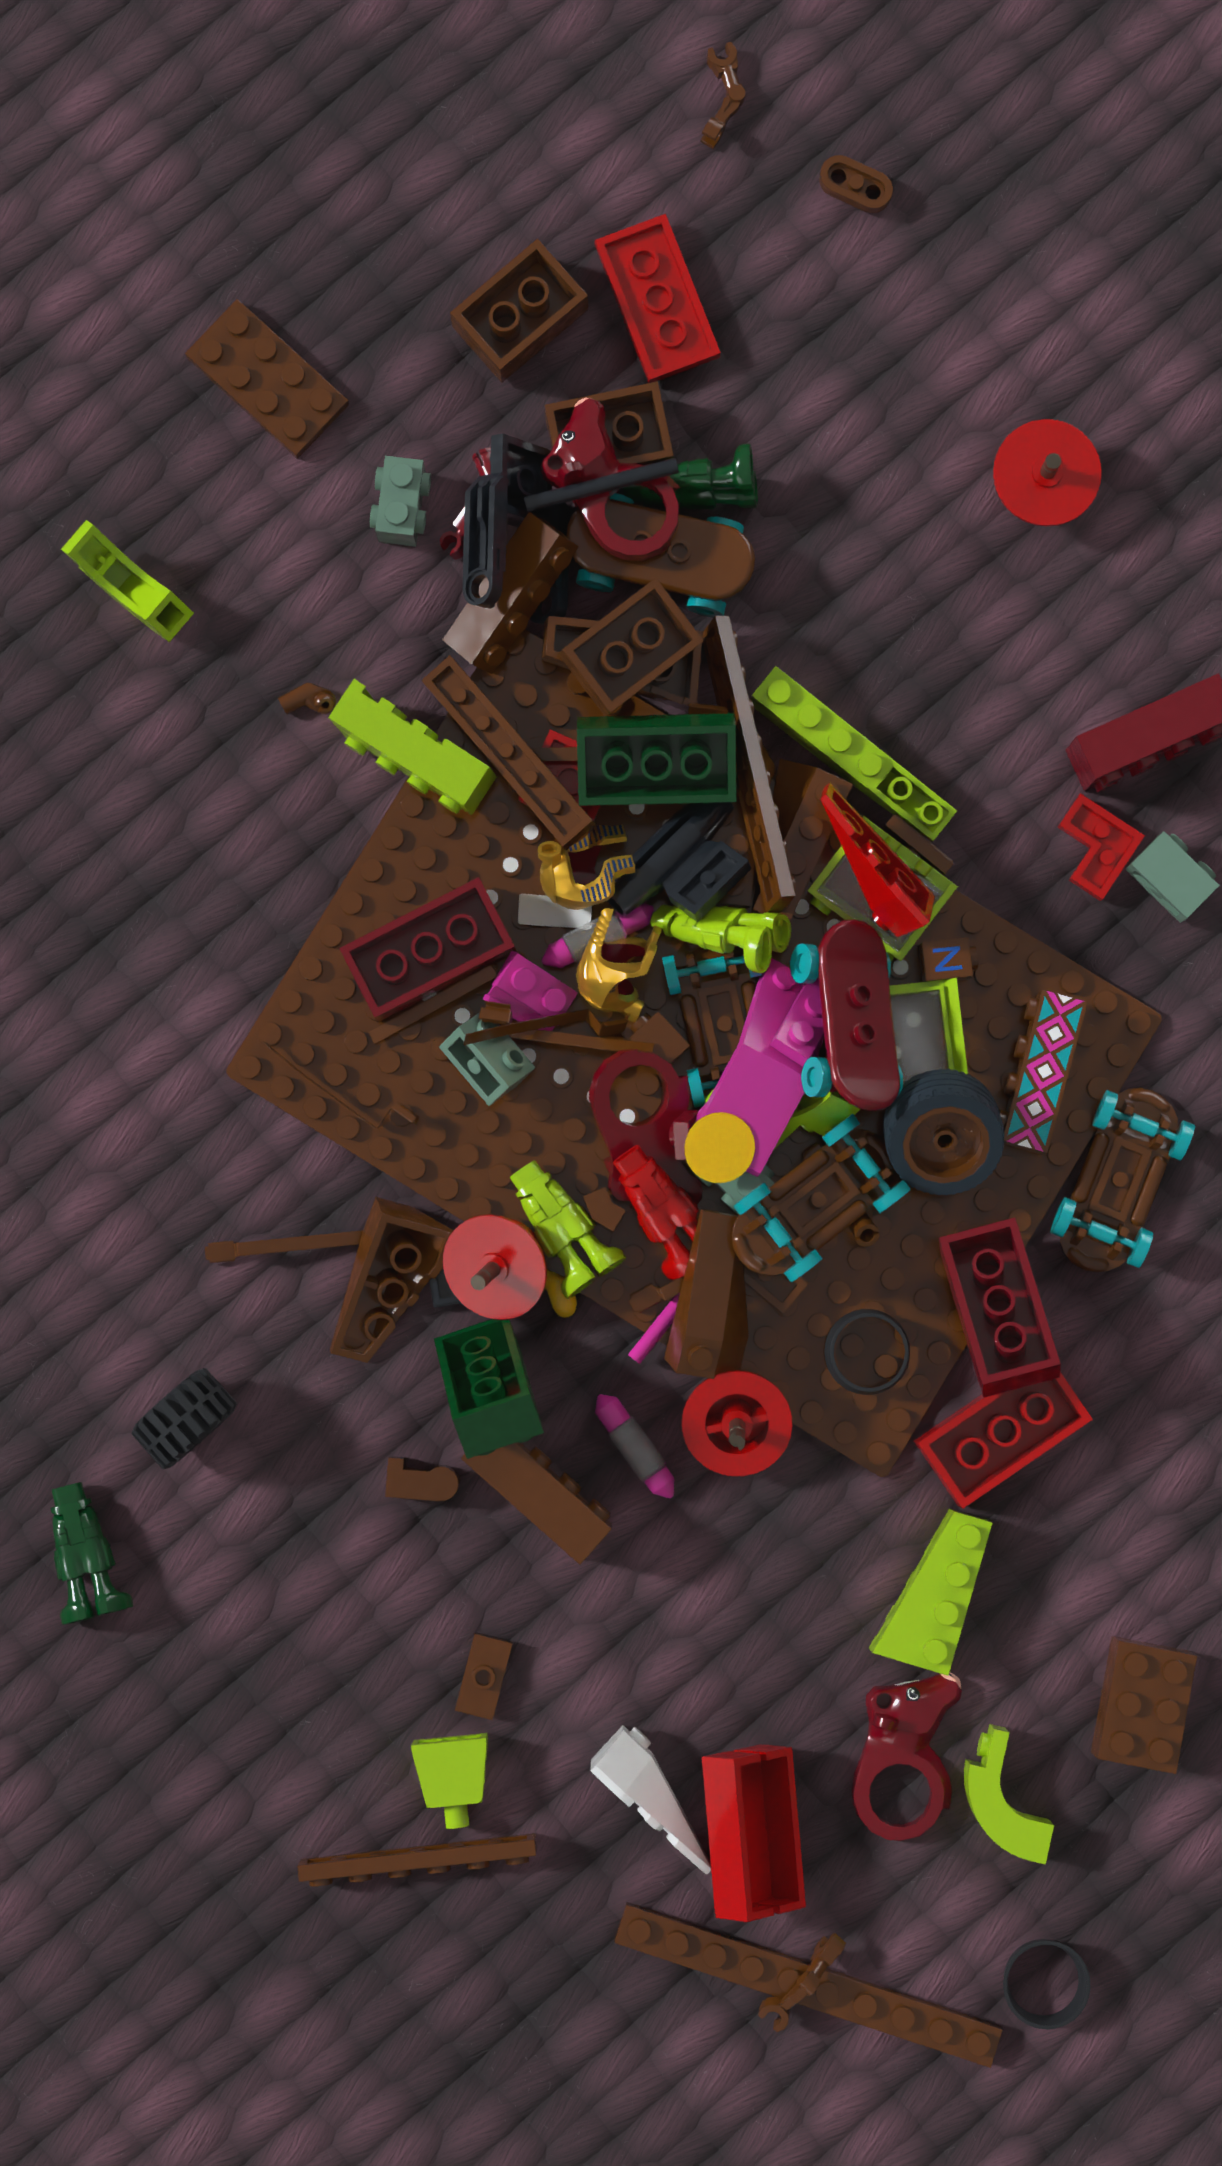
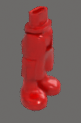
M639 1145L633 1146L613 1162L621 1174L619 1181L624 1186L625 1192L638 1214L639 1225L644 1230L648 1239L653 1243H662L667 1251L668 1256L661 1266L663 1274L670 1280L681 1278L685 1275L690 1250L682 1243L675 1230L677 1227H682L693 1243L698 1223L696 1218L699 1208L688 1192L681 1186H677L666 1171L656 1163L654 1157L646 1156Z

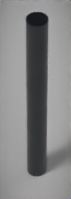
M676 458L533 494L524 497L528 512L674 475L679 473Z

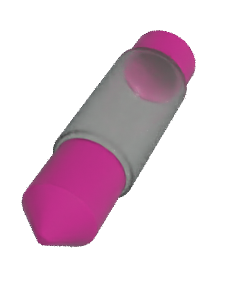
M644 903L627 916L613 911L604 942L624 940L627 938V935L648 926L654 911L653 906ZM598 918L564 934L562 938L550 943L541 960L543 965L563 968L573 962H579L591 938V934L594 932Z
M603 1394L597 1396L595 1414L609 1432L608 1436L638 1478L644 1481L652 1494L672 1498L674 1496V1476L667 1468L666 1461L638 1422L629 1415L617 1397Z

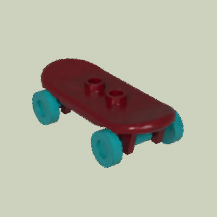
M856 919L843 920L833 925L824 934L819 947L813 944L801 943L795 947L791 955L790 971L797 983L811 984L817 979L820 981L823 1029L827 1050V1059L823 1057H810L807 1059L802 1069L801 1082L804 1092L809 1097H825L829 1092H839L846 1101L859 1109L878 1111L890 1106L900 1095L903 1087V1073L897 1059L889 985L891 961L881 937L874 928L866 922Z

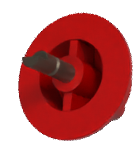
M726 1371L718 1373L714 1379L708 1378L704 1380L690 1394L682 1414V1432L689 1451L703 1466L722 1475L747 1476L770 1467L784 1453L792 1434V1414L783 1393L768 1379L748 1371Z

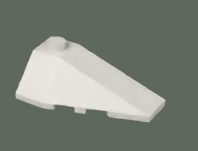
M622 1725L591 1759L590 1771L628 1807L635 1802L639 1806L637 1810L644 1817V1820L655 1830L661 1831L664 1829L668 1833L666 1837L669 1842L707 1875L711 1871V1861L653 1753L648 1749L651 1742L636 1727L629 1731Z

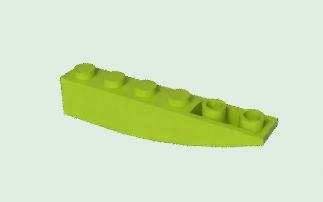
M777 666L773 668L752 694L750 699L757 711L834 772L852 783L854 787L895 816L897 814L933 842L957 812L956 809Z

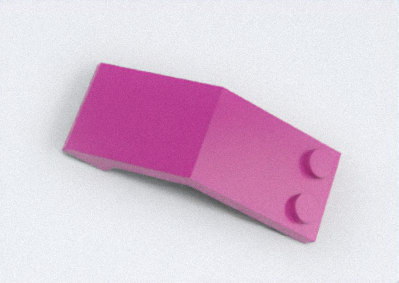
M771 958L767 971L762 973V976H759L738 1046L708 1101L698 1111L695 1120L696 1123L702 1117L717 1112L730 1113L742 1119L749 1126L755 1140L754 1157L746 1172L756 1177L761 1174L805 1093L801 1082L803 1067L770 1046L805 983H797L791 975L790 968ZM824 1033L821 1039L819 1040L816 1048L814 1049L811 1057L819 1056L822 1042L824 1039Z

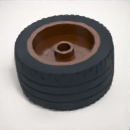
M934 1069L932 1071H925L922 1074L919 1073L917 1076H913L904 1082L900 1095L885 1109L883 1134L890 1162L900 1178L918 1191L921 1190L932 1195L963 1193V1191L975 1188L982 1181L986 1180L1000 1162L1004 1149V1127L999 1108L986 1086L970 1074L950 1069Z

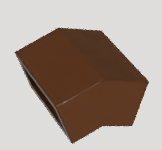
M606 1187L584 1195L583 1198L592 1220L609 1231L614 1232L626 1210L611 1201Z

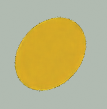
M724 1112L708 1114L699 1119L689 1130L685 1140V1157L691 1170L703 1180L712 1183H726L740 1177L749 1168L755 1153L754 1136L749 1126L733 1114Z

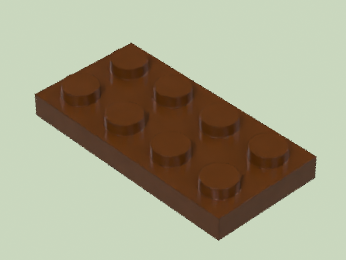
M238 299L228 307L185 353L187 359L296 459L349 406V401Z

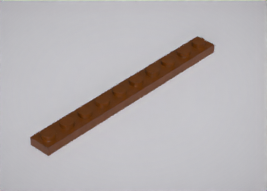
M626 1902L614 1939L616 1944L781 1999L795 1986L799 1977L806 1972L811 1964ZM827 1968L820 1978L821 1981L817 1990L810 1996L806 1995L797 2003L989 2068L992 2066L1003 2031L999 2025Z

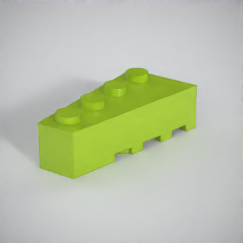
M353 679L328 717L347 738L344 744L361 756H364L366 751L376 756L378 759L375 763L392 775H395L397 771L409 777L407 783L419 792L426 795L431 790L441 796L438 802L450 811L458 814L460 809L472 815L497 778L491 768L448 739H444L443 742L437 740L439 736L417 719H413L411 723L406 721L407 716L382 697L377 703L365 689L366 686Z
M949 1508L924 1551L919 1564L906 1582L901 1595L885 1618L883 1626L871 1642L869 1649L872 1653L949 1676L992 1522Z

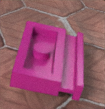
M511 951L492 982V988L488 994L484 995L483 1000L510 1004L513 1019L521 1022L566 1013L578 992L517 952ZM555 1026L541 1028L538 1030L552 1031Z

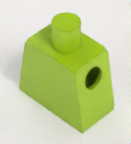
M488 1733L413 1740L411 1744V1751L427 1808L444 1807L447 1829L469 1826L467 1804H477L483 1801Z

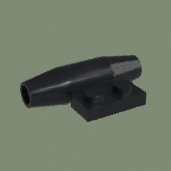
M689 803L676 812L632 855L635 873L624 874L615 879V893L607 902L619 914L627 916L665 889L672 904L696 922H699L752 869L749 860L722 841H712L734 810L732 803Z

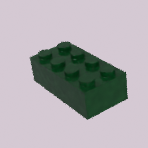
M734 713L577 717L579 806L736 802V725Z
M490 1319L434 1338L452 1420L467 1459L478 1455H488L498 1448L516 1442H526L534 1436L544 1433L522 1352L510 1319Z

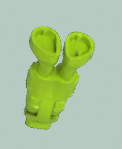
M663 904L651 917V926L654 927L655 925L662 928L666 936L698 945L703 949L724 954L725 952L731 953L735 945L742 948L747 968L755 973L767 971L771 962L772 951L784 952L791 937V924L788 917L775 912H765L763 914L748 913L745 908L714 906L699 922H696L675 905Z
M534 1160L511 1175L510 1179L518 1189L516 1196L518 1199H521L523 1210L535 1229V1237L548 1258L558 1256L565 1271L561 1291L569 1299L587 1288L596 1278L588 1266L579 1258L571 1243L578 1242L599 1277L618 1267L627 1257L620 1248L607 1247L594 1236L592 1232L596 1224L585 1211V1208L579 1203H575L556 1180H549L552 1177L550 1172L544 1173Z

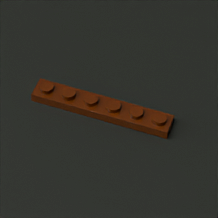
M451 655L421 680L566 850L596 825Z
M535 1833L305 1858L301 1859L297 1865L299 1882L309 1881V1886L318 1887L330 1885L333 1883V1878L348 1877L349 1882H363L371 1880L372 1874L388 1872L389 1878H400L411 1875V1869L427 1868V1873L435 1874L448 1872L451 1870L450 1865L466 1864L467 1869L486 1868L490 1866V1861L502 1859L506 1860L507 1865L524 1864L529 1862V1856H536Z

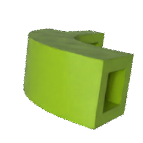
M87 520L61 549L100 588L168 642L174 638L194 614L171 590L144 572Z
M989 1724L988 1733L982 1732L978 1742L977 1756L982 1757L981 1762L965 1760L964 1786L971 1811L986 1834L1001 1848L1019 1858L1046 1865L1054 1825L1047 1818L1017 1811L1005 1801L1000 1786V1775L1010 1732L1005 1727Z

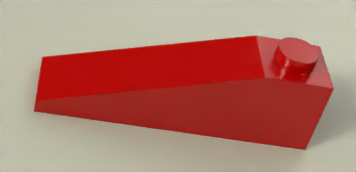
M831 783L826 785L820 800L869 907L873 911L872 917L884 931L890 929L897 938L924 927L930 922L935 895Z

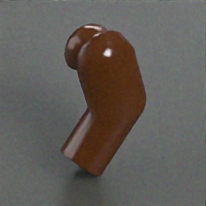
M305 683L278 697L286 715L303 706L321 714H328L333 711L336 704L335 695L329 689L313 683Z

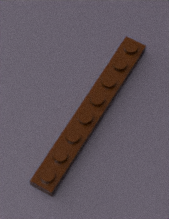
M714 616L703 631V646L717 705L728 707L727 713H734L736 787L766 912L780 913L796 896V881L789 870L787 844L782 839L778 823L779 810L773 802L770 790V772L764 765L762 739L756 731L753 718L754 705L748 697L745 685L746 671L744 666L740 664L737 651V634L732 630L729 616Z

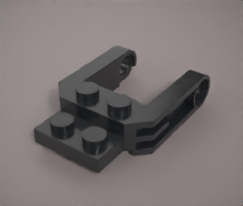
M504 433L491 436L490 474L478 476L465 491L463 595L469 604L485 609L495 607V603L499 600L502 593L503 572L506 571L507 524L518 528L529 513L524 497L553 490L552 485L543 479L541 470L542 463L551 450ZM566 503L531 511V513L549 522L566 535L567 524L570 519V510ZM569 565L561 572L550 588L548 596L551 597L552 606L549 613L545 616L542 614V601L531 616V621L544 625L548 616L565 617L568 607ZM487 577L489 581L488 591L483 597H480V583Z

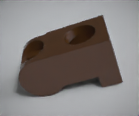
M388 1457L385 1497L445 1501L452 1498L459 1489V1475L450 1466L440 1465L432 1470L405 1468L406 1457Z

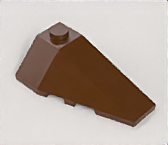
M375 1197L361 1236L330 1347V1353L368 1363L395 1329V1323L409 1306L412 1307L420 1298L419 1293L430 1279H435L443 1269L444 1248L454 1230L414 1207Z
M705 1209L700 1211L664 1359L676 1373L714 1379L718 1373L740 1371L749 1332L744 1264L736 1255L732 1243L733 1224L738 1215Z

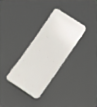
M519 895V924L569 928L591 927L592 906L580 910H572L553 903L547 895Z

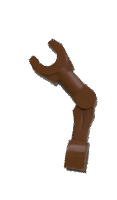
M732 42L726 43L725 51L728 56L726 59L717 58L713 47L707 51V64L718 79L722 78L726 88V97L715 117L709 119L702 130L704 135L700 142L712 149L716 147L721 139L727 122L737 113L738 108L744 103L745 89L739 83L736 75L738 70L737 50Z
M832 1933L829 1939L823 1936L814 1949L810 1959L812 1961L806 1972L799 1977L795 1986L782 1999L779 1997H768L763 2000L759 2007L758 2016L763 2019L769 2012H777L780 2016L774 2020L773 2029L776 2032L785 2029L789 2021L790 2008L801 2001L806 1995L810 1996L817 1990L821 1981L820 1978L826 1968L831 1966L834 1960L841 1954L846 1942L836 1933Z

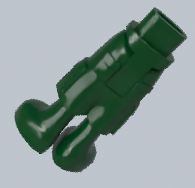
M751 444L739 445L735 451L733 462L728 466L713 469L712 461L708 460V458L684 461L677 464L679 473L670 475L680 487L674 491L679 503V509H682V507H686V509H714L716 503L733 504L742 508H757L758 506L756 472L753 471ZM631 485L623 488L624 495L632 499L634 503L642 502L644 507L652 508V504L656 507L665 508L662 499L654 490L641 485Z
M82 1482L52 1489L55 1507L50 1508L51 1513L54 1514L52 1520L56 1547L54 1561L58 1580H62V1582L67 1581L68 1587L67 1605L60 1612L62 1625L95 1617L94 1609L84 1584L83 1577L86 1574L91 1575L98 1616L134 1607L130 1594L118 1592L111 1583L107 1572L115 1566L110 1548L111 1545L107 1538L103 1536L94 1508L87 1506L92 1501L91 1498L86 1499Z

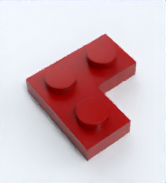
M1081 793L1058 825L1059 829L1089 848L1069 878V881L1099 901L1104 899L1145 837V835Z

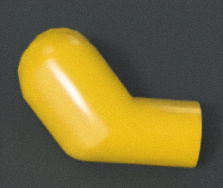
M547 1269L545 1290L548 1292L552 1308L560 1317L572 1316L577 1306L576 1296L567 1299L561 1291V1284L565 1277Z

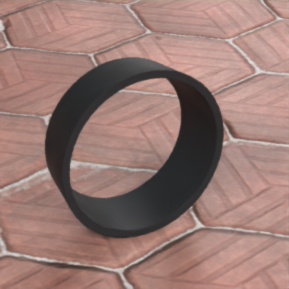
M860 1309L844 1315L830 1329L825 1342V1361L830 1374L842 1387L857 1394L873 1395L890 1389L902 1378L909 1364L910 1345L904 1329L893 1317L879 1310ZM876 1317L889 1322L899 1332L904 1343L905 1357L899 1373L890 1382L879 1387L866 1388L851 1383L841 1374L835 1362L834 1347L839 1333L848 1323L858 1318Z
M1038 1939L1023 1944L1009 1958L1004 1971V1995L1011 2011L1025 2024L1046 2030L1063 2027L1074 2021L1082 2013L1088 2002L1091 1986L1089 1972L1082 1958L1070 1947L1053 1940ZM1039 1945H1054L1063 1949L1072 1958L1078 1971V1988L1074 1998L1064 2009L1050 2015H1037L1021 2008L1013 1999L1008 1986V1974L1015 1960L1026 1950Z

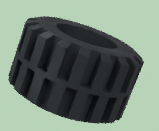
M203 1368L188 1376L135 1424L131 1434L162 1469L170 1468L221 1425L234 1412L237 1402L208 1369Z

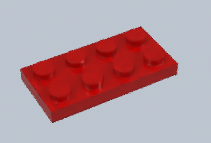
M666 213L595 240V247L649 383L657 382L720 358L721 352Z

